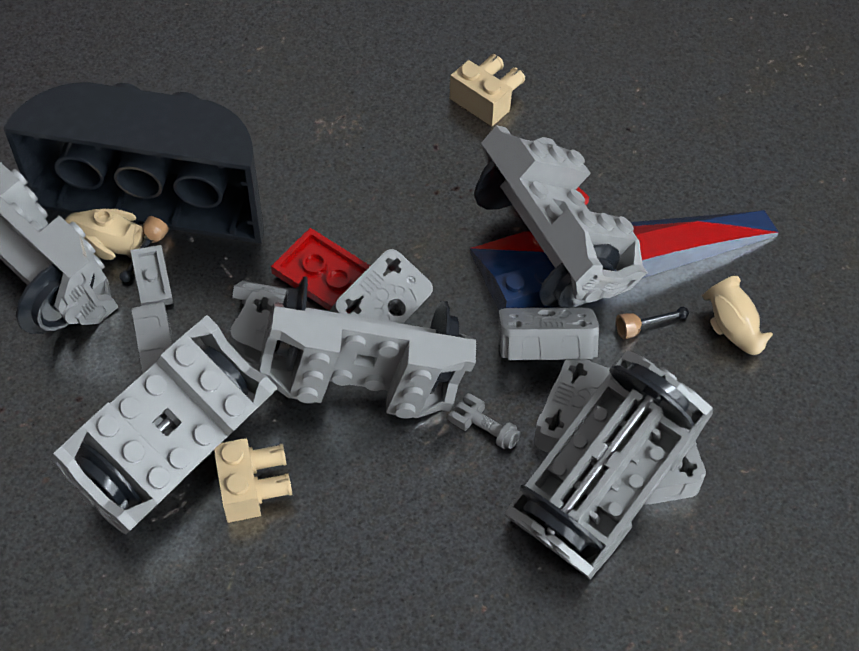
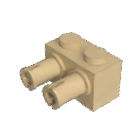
M491 54L479 66L468 60L450 75V99L490 126H493L510 111L512 91L525 82V76L521 70L517 72L518 68H512L500 80L493 76L504 67L502 59L499 56L496 58V54Z
M245 438L220 443L214 449L227 523L261 516L259 504H262L264 499L292 495L289 473L259 480L258 476L254 477V474L259 469L287 465L283 444L253 450L252 447H249L248 440Z

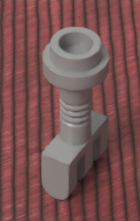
M470 393L463 397L464 403L459 402L455 406L457 412L451 411L447 415V419L452 424L464 431L474 423L496 436V444L501 448L507 447L512 449L520 438V432L517 430L516 425L509 422L503 426L482 413L485 410L484 401Z

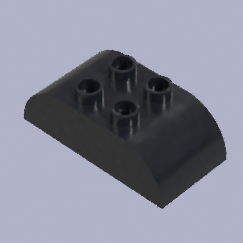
M78 82L53 87L35 95L21 105L4 126V131L18 170L27 181V184L24 186H27L38 198L36 202L43 209L66 213L94 209H118L134 214L136 220L132 222L143 225L149 216H153L165 222L169 229L262 244L264 225L252 140L246 126L239 117L218 103L199 99L188 92H176L170 95L140 90L138 87L128 83H117L111 86L91 82Z

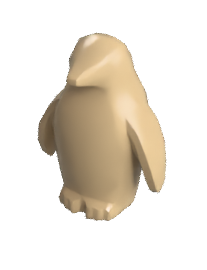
M94 209L71 213L65 219L68 224L73 221L83 230L86 235L84 239L96 251L94 255L104 260L114 259L116 257L115 254L127 255L132 259L130 250L139 249L143 242L142 226L132 222L136 220V216L123 210Z
M738 276L728 277L712 286L702 295L703 299L711 301L715 317L710 319L711 325L717 334L721 335L724 333L729 340L744 352L751 355L760 354L765 349L773 333H761L758 311L750 297L740 288V278Z

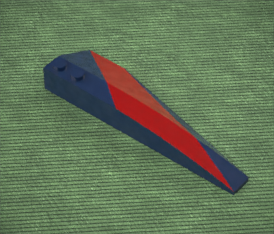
M765 210L630 222L634 228L633 233L640 242L642 265L648 272L643 278L778 236L779 233ZM525 231L470 248V253L498 310L504 308H551L541 302L539 292L542 283L555 267L531 231Z

